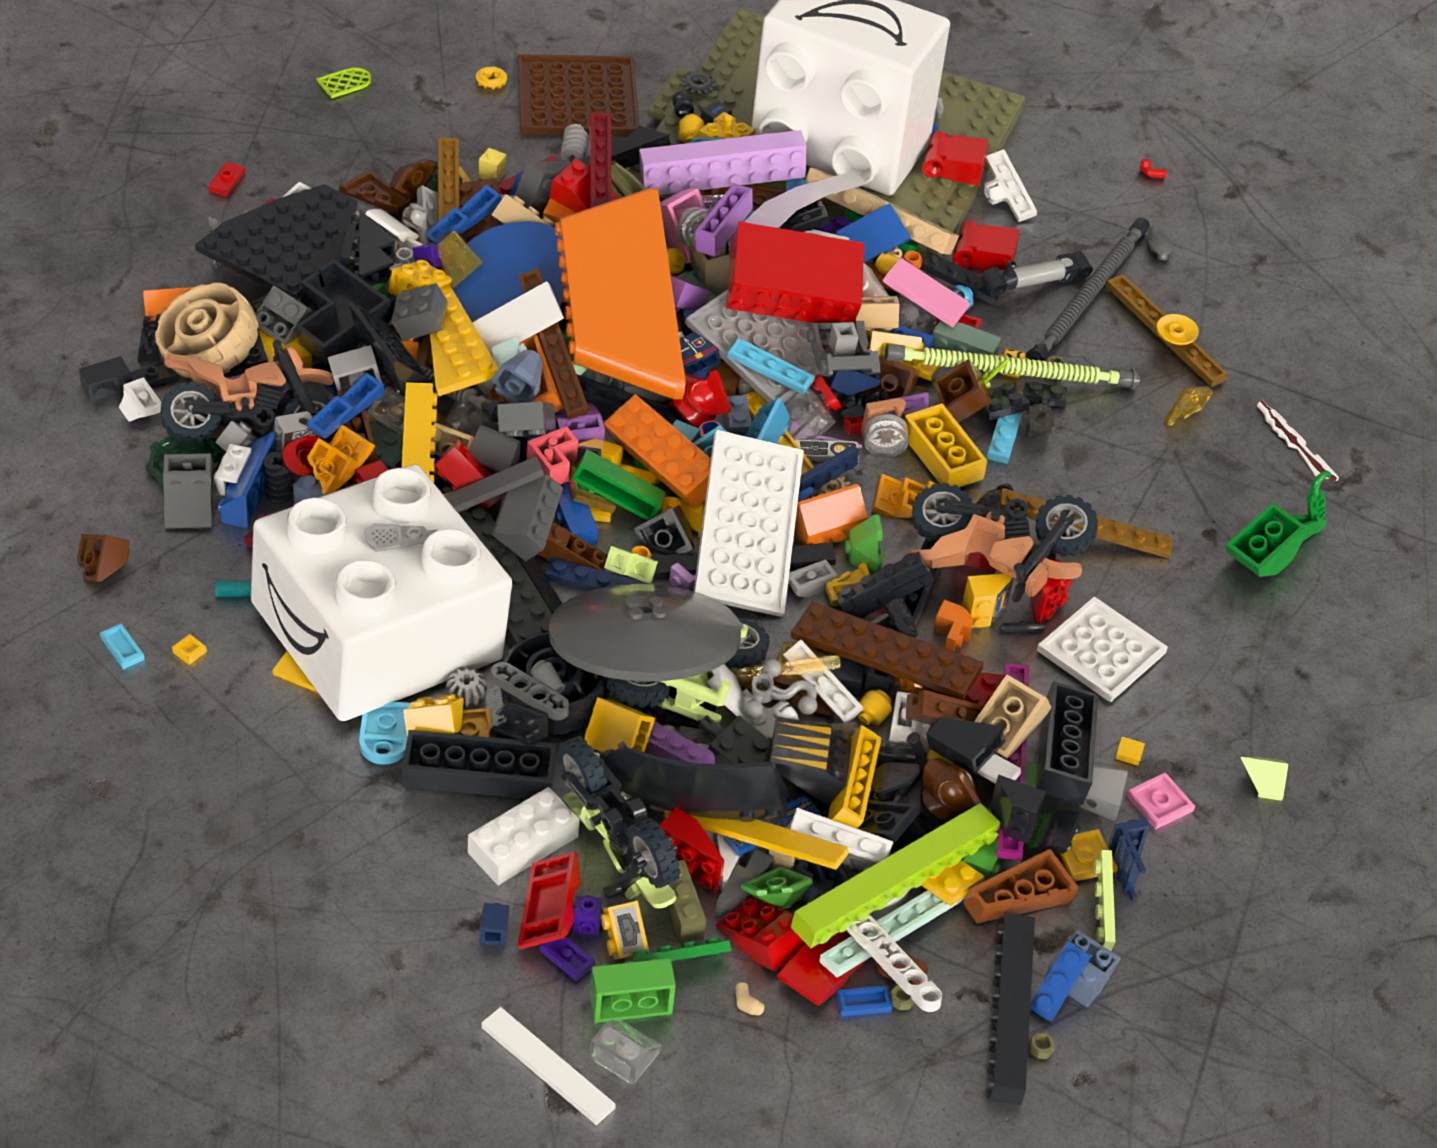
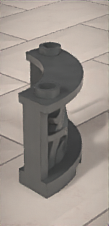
M864 321L854 322L859 337L854 356L832 357L828 343L830 333L826 332V340L820 337L819 332L831 331L833 323H813L807 330V341L811 342L815 363L823 376H832L833 371L862 370L867 375L879 374L881 372L879 351H872V349L866 348L869 343Z

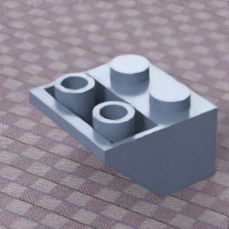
M1077 930L1068 941L1076 944L1091 954L1092 957L1070 991L1069 996L1088 1008L1103 990L1119 963L1120 957ZM1066 944L1061 948V950H1060V951L1054 956V958L1050 961L1049 966H1048V970H1047V973H1046V977H1047V975L1049 974V972H1050V970L1052 969V967L1054 966V964H1055V962L1057 961L1058 957H1059L1060 954L1062 953V951H1063V949L1065 948Z

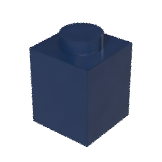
M484 903L480 925V943L506 945L510 905Z

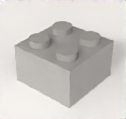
M371 345L328 357L337 391L351 388L366 373L382 383Z

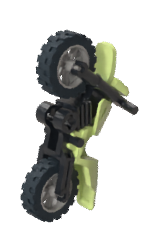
M576 736L558 746V756L560 757L559 763L563 767L561 778L564 784L572 790L563 796V800L589 830L597 829L605 838L603 840L604 845L618 872L623 874L620 882L603 888L605 896L609 897L625 892L626 898L631 900L642 894L654 908H664L674 903L676 894L669 884L679 879L680 869L678 866L680 865L675 857L677 846L672 845L671 836L666 838L662 827L659 828L658 823L655 820L653 821L652 818H647L646 808L640 798L631 797L626 799L622 793V784L605 765L603 759H599L593 753L592 747L587 745L585 739Z

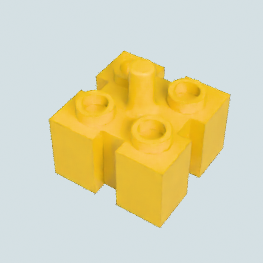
M723 112L714 119V123H708L699 130L698 137L729 139L754 136L756 129L745 123H736L737 119Z

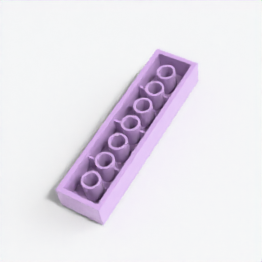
M802 130L639 149L640 182L645 189L657 188L659 195L678 193L685 189L698 188L699 190L730 187L733 183L747 185L806 177V142Z

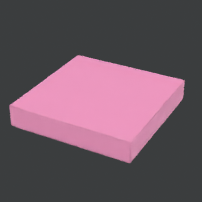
M1166 772L1127 790L1126 793L1127 798L1147 818L1155 830L1193 812L1195 805Z

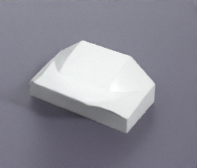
M144 377L123 385L124 397L119 405V409L129 422L140 417L160 413L161 401Z

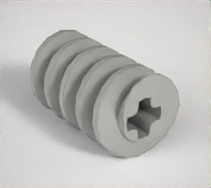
M580 124L569 125L564 130L560 153L562 161L568 160L571 163L575 158L581 162L585 160L589 136Z

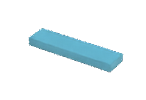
M740 338L735 341L727 354V357L803 395L815 378L814 375Z

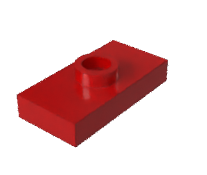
M226 161L208 185L209 192L228 197L245 174V167Z

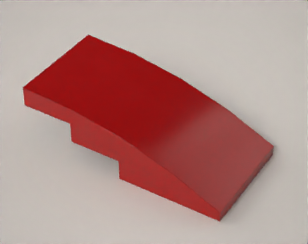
M846 930L832 935L824 944L819 943L812 948L805 944L778 973L777 978L819 1006L832 996L836 990L843 987L847 983L849 976L859 969L864 961L839 977H836L819 962L821 954L851 937L850 933Z

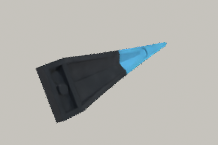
M803 178L786 180V192L807 183ZM817 200L797 210L785 223L788 230L805 232L811 231L814 228H820L830 223L824 204Z

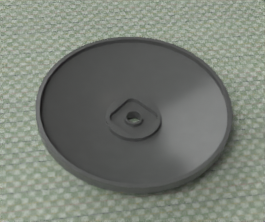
M626 584L587 591L564 602L555 610L550 618L549 640L554 650L563 659L585 671L621 680L669 681L697 676L714 670L729 661L739 649L741 626L736 615L728 607L704 594L666 585Z

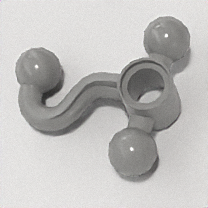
M769 659L763 665L764 674H758L754 677L752 681L753 699L749 700L744 706V712L748 717L757 718L763 712L762 704L768 703L772 699L779 701L788 700L798 691L805 690L807 696L799 700L798 708L803 714L810 715L817 709V702L815 700L817 692L812 683L804 680L796 681L785 690L775 687L773 678L781 673L782 667L776 659ZM762 686L768 688L765 691L758 690V688Z

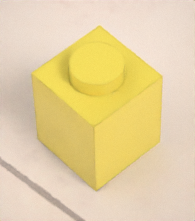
M488 148L479 158V178L483 180L497 178L499 182L506 174L507 154Z

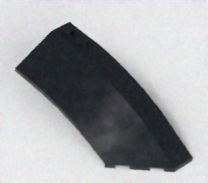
M624 741L618 744V749L615 751L614 749H608L599 754V759H603L605 765L622 784V792L631 797H638L644 803L669 811H673L676 807L691 816L732 819L742 822H753L755 819L762 818L768 821H777L780 818L787 817V787L774 762L736 764L685 762L650 755L629 748Z

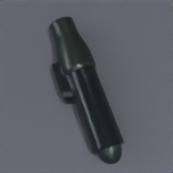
M1030 621L1003 623V625L999 626V630L1003 631V633H1029L1044 631L1045 628L1044 623Z

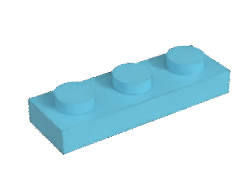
M1016 413L998 418L987 459L1008 464L1022 414Z

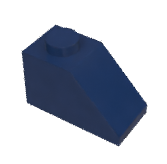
M862 370L833 371V375L829 378V385L832 391L840 395L847 394L849 396L878 386L881 382L879 374L867 375Z

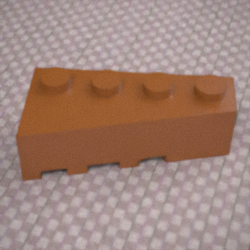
M1051 849L970 888L963 904L976 923L1003 918L1005 913L1018 915L1072 903L1079 887Z

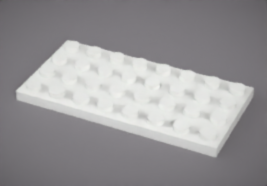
M716 430L713 440L694 583L695 592L733 607L782 617L785 614L804 450Z

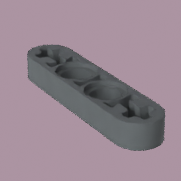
M499 662L493 665L491 675L495 685L531 707L548 713V717L553 720L567 718L569 715V702L564 696L507 662ZM523 682L526 683L527 686L524 688H516L515 684ZM536 694H544L546 696L541 700L533 698Z

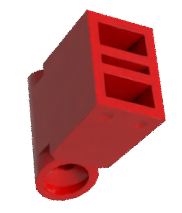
M934 132L928 146L929 152L925 157L922 167L923 173L932 178L943 176L944 179L979 186L986 162L989 139L952 135L950 137L945 132Z
M965 221L960 228L959 242L955 247L952 263L964 269L973 267L974 270L983 272L996 267L1000 271L1005 270L1008 262L1015 260L1020 229L986 224L980 226L974 221Z

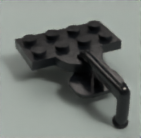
M917 732L909 734L906 739L916 757L913 764L889 762L882 764L874 771L872 779L873 789H870L864 821L857 829L896 842L920 813L917 804L903 803L905 796L923 776L924 767L928 763L920 735ZM830 805L820 816L828 818Z

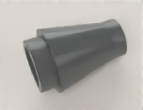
M541 660L532 667V678L559 694L564 690L565 685L551 662Z

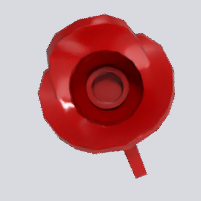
M716 370L710 372L708 378L694 377L684 372L685 392L683 399H673V401L666 404L667 406L675 407L689 425L698 429L702 423L714 421L716 415L731 412V406L719 373Z

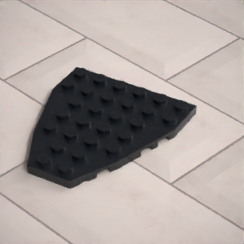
M323 184L279 198L227 220L197 242L195 248L197 252L270 289L274 285L292 297L299 299L303 295L301 286L303 279L316 271L321 280L319 268L328 262L333 235L345 236L347 224L352 223L354 219L353 214L356 213L358 207L357 200Z

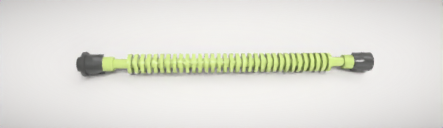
M891 343L886 344L884 354L886 361L902 362L903 360L912 361V359L922 360L923 365H939L940 367L954 368L969 359L979 371L987 372L993 371L1001 362L1009 358L1006 356L977 355V353H961V351H945L944 349H929L926 347L923 351H914L913 348H907L905 345ZM1010 357V361L998 372L1097 384L1099 380H1104L1115 384V386L1128 387L1129 390H1133L1140 382V375L1136 369L1101 372L1099 367L1025 360L1024 358Z

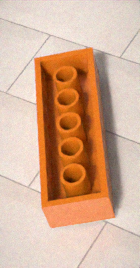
M636 394L603 423L614 441L621 445L693 510L706 499L711 458Z

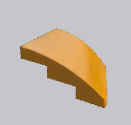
M342 424L330 444L318 438L307 459L310 466L313 467L316 479L319 480L322 486V493L324 495L333 493L344 485L356 473V469L362 466L376 445Z
M881 474L878 478L871 512L895 518H912L913 502L916 501L917 494H921L924 488H930L936 483L929 481L926 485H923L907 477L901 482Z

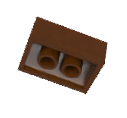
M879 357L881 371L879 376L881 382L878 386L864 390V395H867L873 389L880 390L885 388L888 399L910 396L913 393L920 371L894 361H886L885 358Z

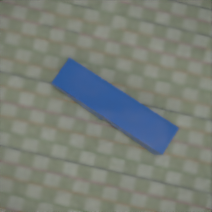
M486 184L459 210L454 207L425 234L426 238L432 243H440L447 232L457 231L461 234L494 212L502 200L501 195Z
M366 373L341 397L336 396L307 423V427L322 438H327L339 429L341 424H346L384 395V384Z

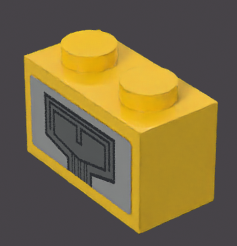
M638 901L603 909L604 914L601 915V923L604 930L608 931L607 949L609 954L613 955L614 960L633 956L632 952L648 949L649 952Z

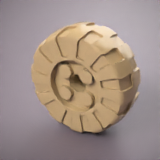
M224 283L202 284L191 288V290L183 295H179L171 302V305L162 313L158 321L159 325L155 332V338L163 358L167 353L194 356L221 365L223 374H226L234 366L241 364L249 355V351L254 347L258 337L257 328L259 324L249 302L234 287L230 288ZM173 369L182 377H190L187 371Z

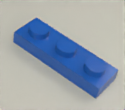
M1068 941L1031 1001L1030 1009L1049 1022H1052L1092 955L1071 941Z

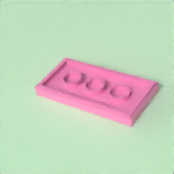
M902 258L898 260L883 279L885 284L951 327L956 325L971 304Z

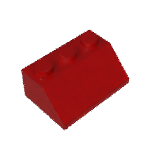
M459 439L435 463L437 467L435 470L438 475L444 480L447 478L453 484L451 487L454 491L492 475ZM503 494L470 508L473 510L485 506L488 510Z

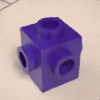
M590 895L576 896V905L573 906L575 919L573 935L599 937L600 924H602L601 915L604 914L603 909H605L601 908L602 898Z

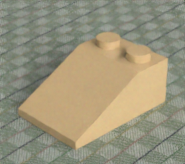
M1006 675L974 722L999 725L1003 728L1005 743L996 753L1007 759L1039 727L1051 706L1045 696Z

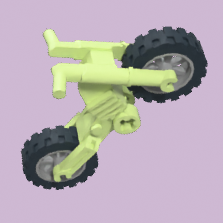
M744 617L742 619L738 618L741 626V643L736 654L724 665L730 668L734 666L737 669H744V667L748 669L754 668V665L759 666L766 659L770 643L769 634L765 633L766 630L763 627H759L757 622L748 621ZM707 673L669 681H630L607 677V688L610 689L611 695L617 696V699L621 702L625 701L628 705L634 706L635 704L639 705V707L658 705L663 709L671 710L696 721L702 720L708 715L719 725L722 716L699 705L704 701L716 706L725 705V697L731 686L729 681L723 680L718 691L708 688ZM671 686L677 689L676 699L669 696Z

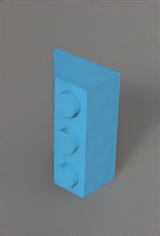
M776 398L759 408L745 437L779 444L780 436H783L789 427L787 422L790 418L780 398Z

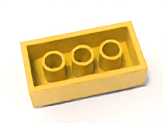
M943 404L905 415L904 421L908 426V438L906 441L940 485L949 483V486L956 485L962 487L984 479L987 459Z

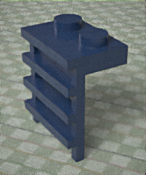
M1147 818L1132 819L1124 823L1114 824L1108 844V849L1112 851V857L1118 867L1116 878L1118 882H1124L1122 891L1123 893H1129L1132 900H1137L1138 897L1134 887L1139 871L1141 874L1146 872L1140 856L1150 828Z

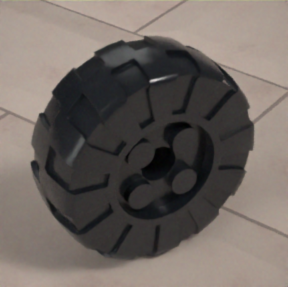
M539 632L530 635L521 643L515 644L507 653L505 662L533 677L531 669L537 662L541 660L551 662L565 685L560 695L564 696L569 702V715L563 720H553L548 717V733L562 735L568 734L569 731L581 730L587 727L597 698L609 699L608 678L601 675L595 678L594 673L578 668L563 659L552 647L549 640V632L541 634ZM523 682L515 684L516 688H524L527 686V684ZM500 688L504 705H509V702L514 701L517 704L531 707ZM536 694L533 696V698L537 700H541L546 697L544 694Z

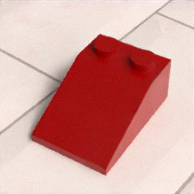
M575 158L553 179L549 198L576 213L589 209L590 166ZM612 190V200L620 198Z

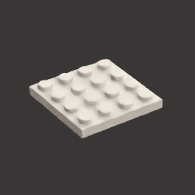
M1093 597L1039 643L1037 651L1111 703L1166 653L1168 647L1108 605Z

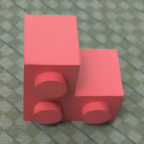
M567 426L527 441V460L537 456L544 474L557 481L559 485L569 482L570 462L577 460L578 440Z

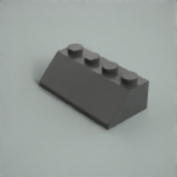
M545 474L538 479L505 492L492 535L525 562L534 557L545 548L563 487Z

